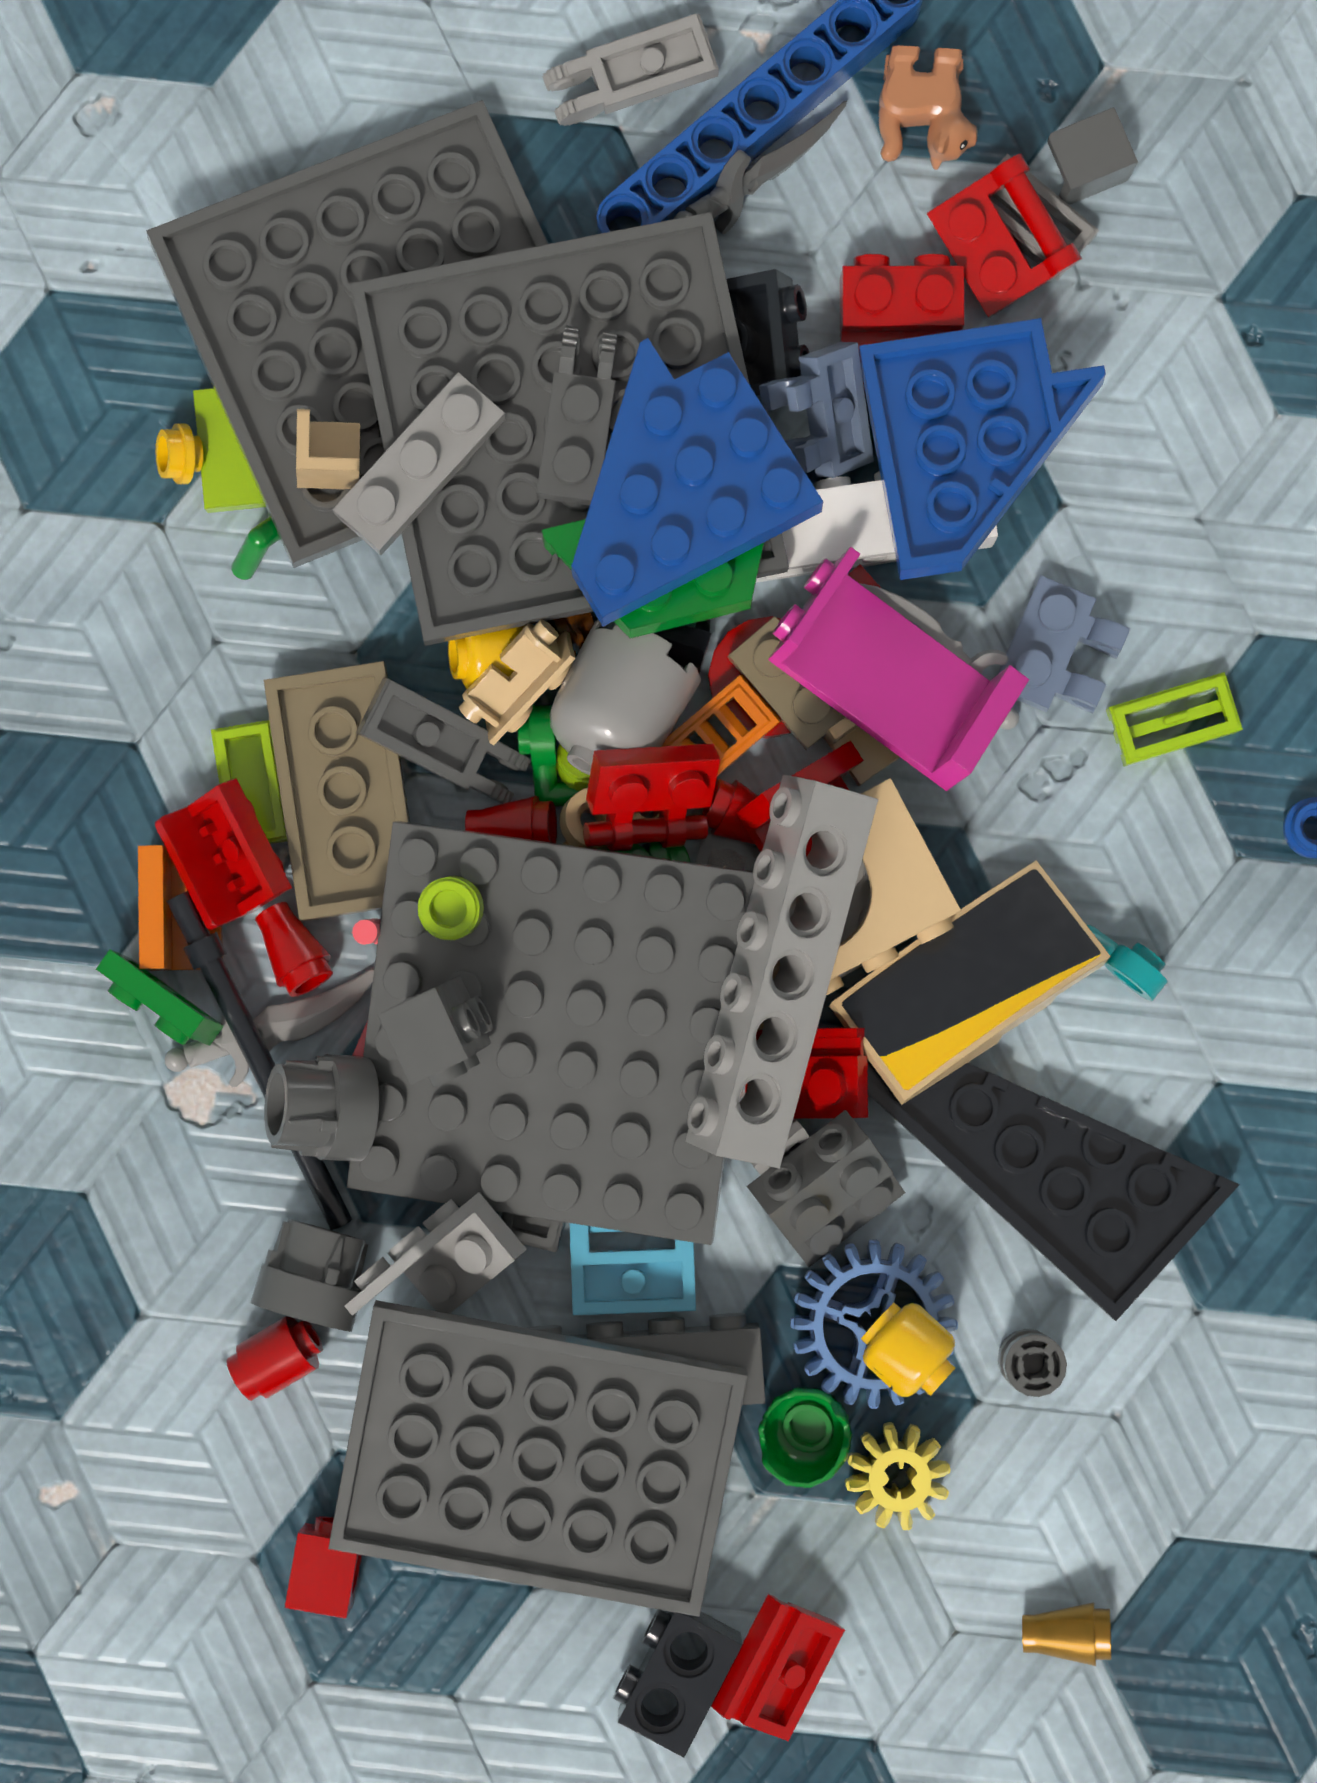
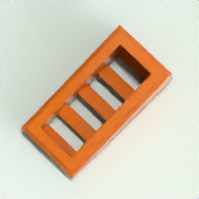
M741 674L671 733L662 747L695 745L690 740V737L696 732L706 744L715 745L721 759L718 777L782 720L745 676ZM733 698L757 724L750 731L746 729L728 708L727 704ZM714 715L737 740L733 746L730 747L708 722Z

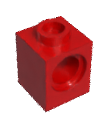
M316 1517L315 1524L305 1523L298 1532L285 1608L345 1619L353 1608L362 1555L328 1549L334 1517Z

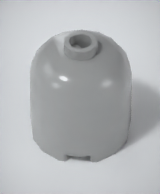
M599 620L595 621L555 697L549 715L550 726L560 745L569 753L567 756L568 762L579 771L590 775L594 750L662 747L701 682L697 668L692 663H689L683 670L678 663L667 656L672 644L654 633L630 639L617 624L610 630L606 629L605 626L603 627Z

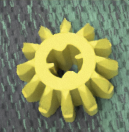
M892 1422L883 1424L885 1443L878 1445L874 1437L868 1432L861 1435L862 1443L870 1452L868 1457L859 1453L850 1452L848 1454V1464L865 1473L846 1478L845 1485L848 1491H866L855 1503V1508L860 1514L869 1512L879 1504L875 1515V1523L878 1527L886 1528L894 1511L898 1513V1520L902 1529L910 1530L913 1524L910 1510L918 1508L925 1519L931 1520L935 1513L930 1504L925 1500L929 1495L938 1500L947 1499L949 1494L947 1488L940 1483L931 1481V1479L944 1477L951 1472L947 1461H930L941 1448L935 1438L926 1440L917 1447L920 1439V1429L918 1426L910 1424L905 1430L902 1441H898L895 1426ZM894 1462L897 1463L900 1469H903L904 1462L911 1465L906 1472L910 1483L902 1489H898L896 1483L892 1484L891 1489L885 1487L889 1481L885 1469Z

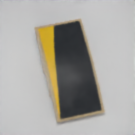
M1037 860L962 908L960 912L949 917L954 928L923 944L917 939L898 953L899 957L875 969L830 1004L829 1007L845 1028H865V1037H863L864 1054L901 1105L996 1045L1004 1034L1049 1006L1057 995L1104 966L1111 957Z

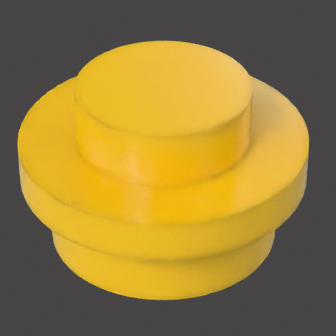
M176 423L172 429H161L159 431L155 450L159 475L161 478H173L176 484H189L194 472H200L203 465V445L200 437L193 436L190 426L186 423Z

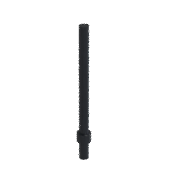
M188 891L167 901L188 944L183 949L193 969L200 968L265 1098L268 1079L276 1064L222 958L227 952L217 932L210 934ZM291 1150L330 1230L337 1229L350 1222L352 1217L324 1161L314 1156H301L299 1151Z

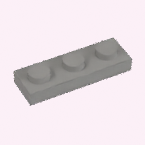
M458 372L333 508L335 516L377 553L382 555L506 420L505 413Z

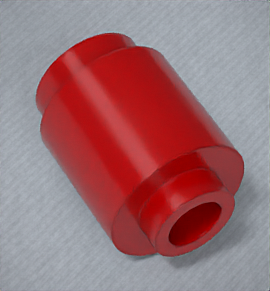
M285 1316L236 1346L237 1353L228 1357L226 1363L237 1388L248 1400L252 1401L261 1395L264 1398H269L318 1369L319 1359L317 1354L323 1351V1346L318 1334L309 1322L302 1320L298 1323L296 1319Z

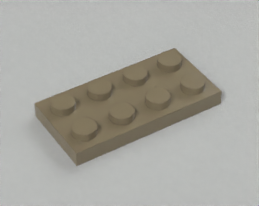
M384 661L263 680L299 920L302 922L382 909L392 824L394 821L410 822L400 756L356 734L382 679H388L387 667Z

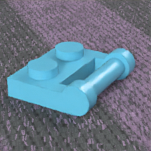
M570 1223L573 1315L696 1311L693 1242L675 1240V1248L590 1251L589 1233L623 1231Z

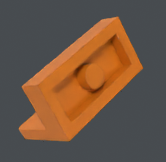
M163 845L138 846L139 969L148 971L194 970L183 949L188 944L167 903L168 900L186 892L187 889L166 847ZM222 926L209 930L210 934L217 932L223 944Z

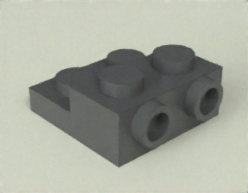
M846 1110L782 1158L780 1169L771 1167L746 1186L808 1267L816 1263L823 1255L833 1251L841 1242L872 1218L882 1213L889 1205L906 1193L872 1141Z

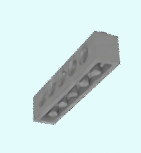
M783 774L780 787L774 794L770 804L771 821L763 851L758 855L754 864V885L747 911L742 916L737 928L738 945L730 975L727 976L721 988V1009L714 1035L705 1048V1069L697 1098L692 1102L688 1112L687 1123L689 1129L685 1142L716 1156L780 1169L878 803L877 798L818 781ZM810 837H812V848L806 857V845ZM796 899L795 911L789 918L790 905ZM778 960H779V961H780L779 971H778L776 977L773 979V978H772L773 969H774L775 964H776V963L778 962ZM763 1022L762 1034L756 1041L757 1029ZM747 1084L746 1094L739 1102L741 1090Z

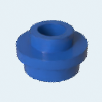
M1312 797L1297 802L1289 809L1283 822V834L1287 844L1295 853L1305 858L1315 859L1317 858V840L1308 838L1303 830V824L1308 817L1317 819V797Z

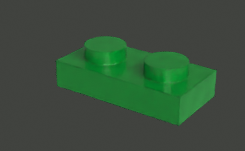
M109 949L96 968L98 972L113 982L107 990L112 996L135 1011H139L144 1004L160 1016L154 1026L184 1046L190 1038L210 1046L224 1027V1025L151 972L139 969V964L125 955Z

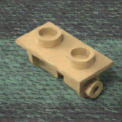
M541 619L535 626L527 624L500 654V660L513 669L514 672L508 677L493 664H490L462 694L465 701L459 706L461 713L468 720L476 724L482 718L485 719L488 740L493 746L507 731L513 733L522 727L532 712L533 703L547 688L554 690L563 683L575 660L570 633L566 630L559 636L557 631L548 622Z

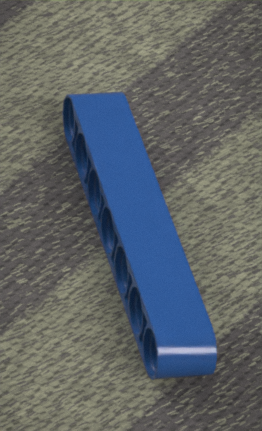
M838 0L606 196L599 205L596 215L598 234L611 232L608 225L612 220L620 216L632 217L640 226L673 220L677 213L685 211L686 207L704 195L709 194L716 187L724 166L738 150H742L750 156V163L906 32L918 19L923 0H909L901 4L892 3L888 0ZM853 25L862 29L866 38L859 42L851 43L844 41L836 31L843 26ZM808 63L818 68L821 76L813 81H803L796 78L791 69L798 64ZM763 101L773 106L776 113L769 119L757 120L748 115L745 109L753 102ZM717 139L725 142L731 151L723 158L712 159L706 157L699 148L708 140ZM664 178H675L681 181L686 189L677 197L666 198L659 195L655 191L654 186Z

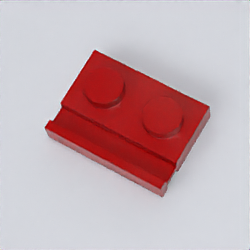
M865 1028L817 1029L793 1119L835 1118L844 1110L852 1118H868L867 1056H864L863 1047ZM763 1030L757 1031L756 1041L761 1036Z
M768 1594L711 1707L723 1718L728 1720L733 1718L745 1726L789 1741L845 1629L830 1618L790 1602L785 1603L775 1596Z

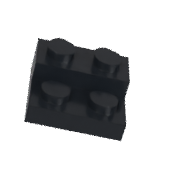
M777 269L726 279L749 385L760 402V385L774 380L801 376L799 357L810 353L805 344L799 345L797 322L805 321L807 317V304L804 292L800 285H793L792 278Z

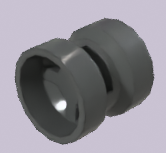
M1022 1329L1013 1332L1004 1339L998 1353V1365L1001 1374L1013 1388L1026 1396L1041 1397L1051 1394L1061 1385L1066 1376L1067 1362L1064 1351L1054 1340L1038 1330Z

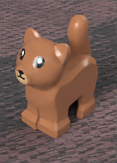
M893 46L890 55H886L883 79L885 82L879 97V129L884 141L880 152L883 160L891 162L900 156L903 150V138L900 127L927 125L930 126L927 134L930 161L933 169L938 170L942 162L957 160L968 148L975 146L977 142V127L968 121L961 111L962 94L958 78L963 70L962 50L937 48L934 52L932 72L926 73L917 72L913 69L914 63L919 59L920 48L918 46Z

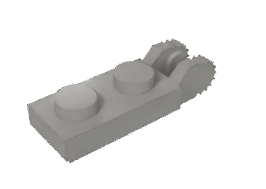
M693 14L586 50V56L552 67L542 77L546 89L552 92L579 85L591 76L593 77L597 91L568 100L559 105L558 108H555L556 111L554 112L560 126H570L592 119L603 111L606 115L718 77L719 68L700 14Z

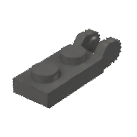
M565 325L559 372H554L536 492L537 498L584 505L591 504L607 449L616 380H612L618 332L604 331L603 337L599 339L597 352L599 365L596 378L574 374L575 360L579 356L581 336L579 335V327Z
M387 678L382 679L356 731V734L464 789L470 787L502 804L511 802L514 793L509 791L508 787L493 779L489 780L476 773L485 754L499 760L500 764L514 771L520 770L525 772L531 761L525 755L498 741L493 746L489 743L487 730Z

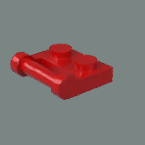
M1021 153L1004 161L987 175L927 212L928 217L957 266H964V278L988 318L996 315L1083 259L1074 243L1067 245L1028 179L1026 173L1030 168ZM1003 188L1007 190L1047 258L1031 268L990 198Z

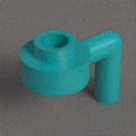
M1087 925L1111 956L1105 963V967L1134 992L1152 1002L1168 983L1167 979L1160 973L1166 965L1163 960L1138 942L1130 949L1122 944L1118 945L1094 926Z

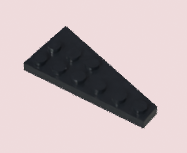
M867 1059L868 1095L1115 1321L1121 1317L1240 1185L969 1063H966L901 1105Z

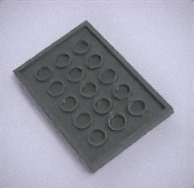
M375 1300L328 1549L700 1617L748 1377L747 1369Z

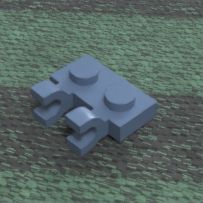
M838 342L799 357L801 376L774 380L759 386L761 403L765 410H774L789 405V411L792 412L807 410L810 436L785 440L804 472H810L815 469L816 477L836 478L874 462L858 342Z
M1040 575L1006 653L1008 662L1005 665H1001L998 674L1011 665L1030 679L1017 700L1039 710L1047 712L1055 696L1093 714L1106 684L1082 674L1066 671L1075 647L1080 642L1117 659L1131 628L1108 619L1090 616L1097 598Z

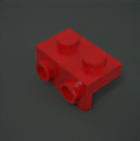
M237 778L215 786L187 807L164 815L155 821V828L206 928L209 930H213L258 910L292 888L284 872L282 862L277 854L274 853L256 817L254 807L246 798Z

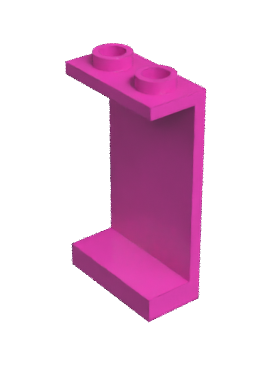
M850 547L834 564L827 558H824L803 587L811 593L803 608L801 609L796 604H793L774 629L772 634L781 641L768 660L942 789L948 791L972 773L1030 679L1009 665L994 678L988 680L847 574L860 556V553L854 548Z

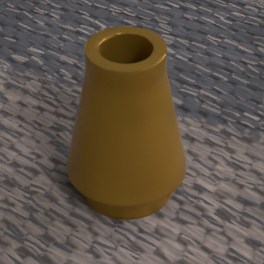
M1093 1602L1036 1615H1022L1023 1653H1039L1096 1666V1660H1111L1110 1609H1095Z

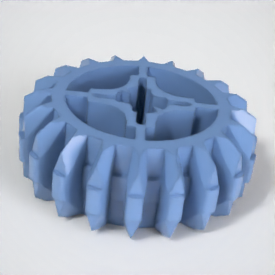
M870 1239L868 1241V1258L859 1259L858 1250L852 1242L846 1243L844 1245V1253L849 1263L840 1267L830 1253L823 1255L822 1261L831 1274L823 1280L816 1272L808 1270L804 1277L810 1285L818 1289L815 1296L813 1297L804 1292H796L793 1300L796 1304L810 1309L809 1316L797 1315L790 1318L791 1328L809 1330L810 1336L798 1339L793 1343L794 1350L797 1354L816 1351L817 1355L805 1364L804 1370L808 1376L816 1375L824 1368L829 1370L821 1384L822 1390L827 1394L834 1391L841 1380L846 1382L843 1391V1401L846 1404H854L860 1388L867 1389L866 1400L871 1409L879 1407L880 1389L888 1388L889 1396L896 1406L904 1403V1397L897 1395L875 1373H868L869 1368L863 1361L864 1350L868 1345L861 1340L866 1330L854 1318L844 1315L845 1313L860 1317L866 1311L871 1316L870 1309L879 1308L881 1305L882 1315L894 1303L896 1297L894 1291L898 1279H901L913 1289L921 1307L948 1332L958 1329V1322L954 1318L938 1317V1311L954 1305L953 1296L948 1293L933 1297L931 1294L944 1281L943 1276L938 1271H935L921 1280L918 1275L924 1269L927 1262L926 1258L921 1254L915 1255L906 1267L902 1266L901 1263L905 1247L902 1244L894 1243L886 1260L881 1259V1245L877 1239ZM869 1273H880L877 1284L873 1285L869 1296L862 1302L853 1304L831 1299L833 1294L852 1278ZM824 1317L835 1320L853 1331V1357L849 1367L839 1362L828 1350L823 1333ZM920 1388L916 1393L921 1395L925 1390Z

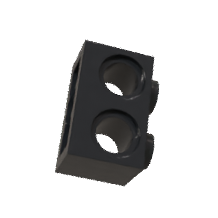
M658 1609L642 1639V1643L650 1647L639 1669L629 1664L613 1695V1699L621 1703L618 1708L617 1722L684 1758L742 1647L741 1632L703 1612H700V1617L670 1611L666 1613ZM682 1633H696L704 1639L706 1648L699 1657L685 1660L673 1652L671 1644ZM661 1688L670 1691L676 1697L677 1705L671 1712L665 1715L650 1713L644 1707L642 1700L651 1690Z

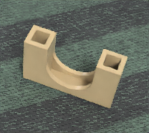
M891 778L861 793L878 799L862 859L870 883L869 904L861 924L851 936L839 945L826 995L844 986L839 976L842 973L862 964L865 972L869 973L899 957L894 947L897 944L917 935L920 943L923 944L954 928V925L949 917L961 911ZM778 960V962L775 964L774 969H773V974H772V978H773V979L776 977V975H777V973H778V971H779V967H780V961H779V960ZM763 1022L760 1024L757 1031L763 1029Z

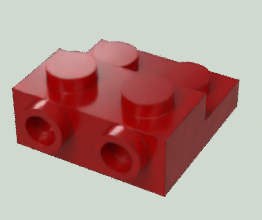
M863 254L853 259L854 266H842L840 275V342H858L859 348L861 345L963 330L964 266H950L949 256L943 254H924L914 258V266H890V258L886 255Z

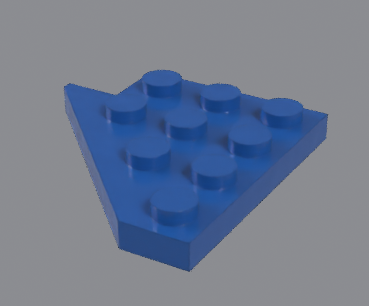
M1041 318L859 346L862 377L900 580L962 571L1102 387L1106 375L1104 365L1052 373Z
M649 338L641 341L571 565L574 580L603 627L822 512V498L729 352L674 380Z

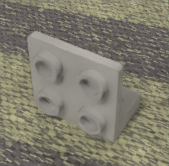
M479 1192L460 1208L450 1199L423 1222L430 1232L428 1235L419 1226L416 1227L387 1253L395 1262L394 1264L390 1265L382 1257L354 1281L362 1291L344 1307L353 1316L404 1272L435 1311L450 1314L527 1249Z

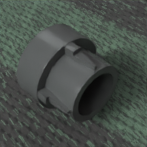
M325 1054L324 1056H316L315 1060H286V1064H276L273 1067L267 1083L264 1105L265 1130L267 1138L271 1143V1148L299 1151L301 1156H314L320 1160L360 1162L367 1157L375 1138L379 1113L378 1078L375 1066L370 1058Z
M288 1219V1222L283 1221L274 1249H268L265 1263L261 1265L250 1303L299 1320L352 1332L358 1311L352 1316L344 1306L361 1292V1289L354 1281L362 1274L368 1244H365V1240L292 1219Z

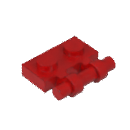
M697 744L594 750L586 801L592 815L607 814L606 821L584 823L583 838L586 847L608 846L610 851H627L632 848L633 844L660 842L662 847L670 848L683 847L686 840L706 839L708 835L706 816H686L687 809L711 807L721 760L715 745ZM660 811L658 818L633 819L634 812Z

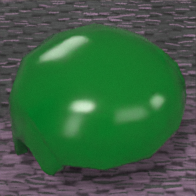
M796 1387L775 1397L762 1416L758 1426L762 1451L761 1462L768 1472L787 1486L811 1488L831 1479L846 1462L851 1449L852 1431L849 1417L843 1404L837 1402L835 1396L827 1394L819 1388Z

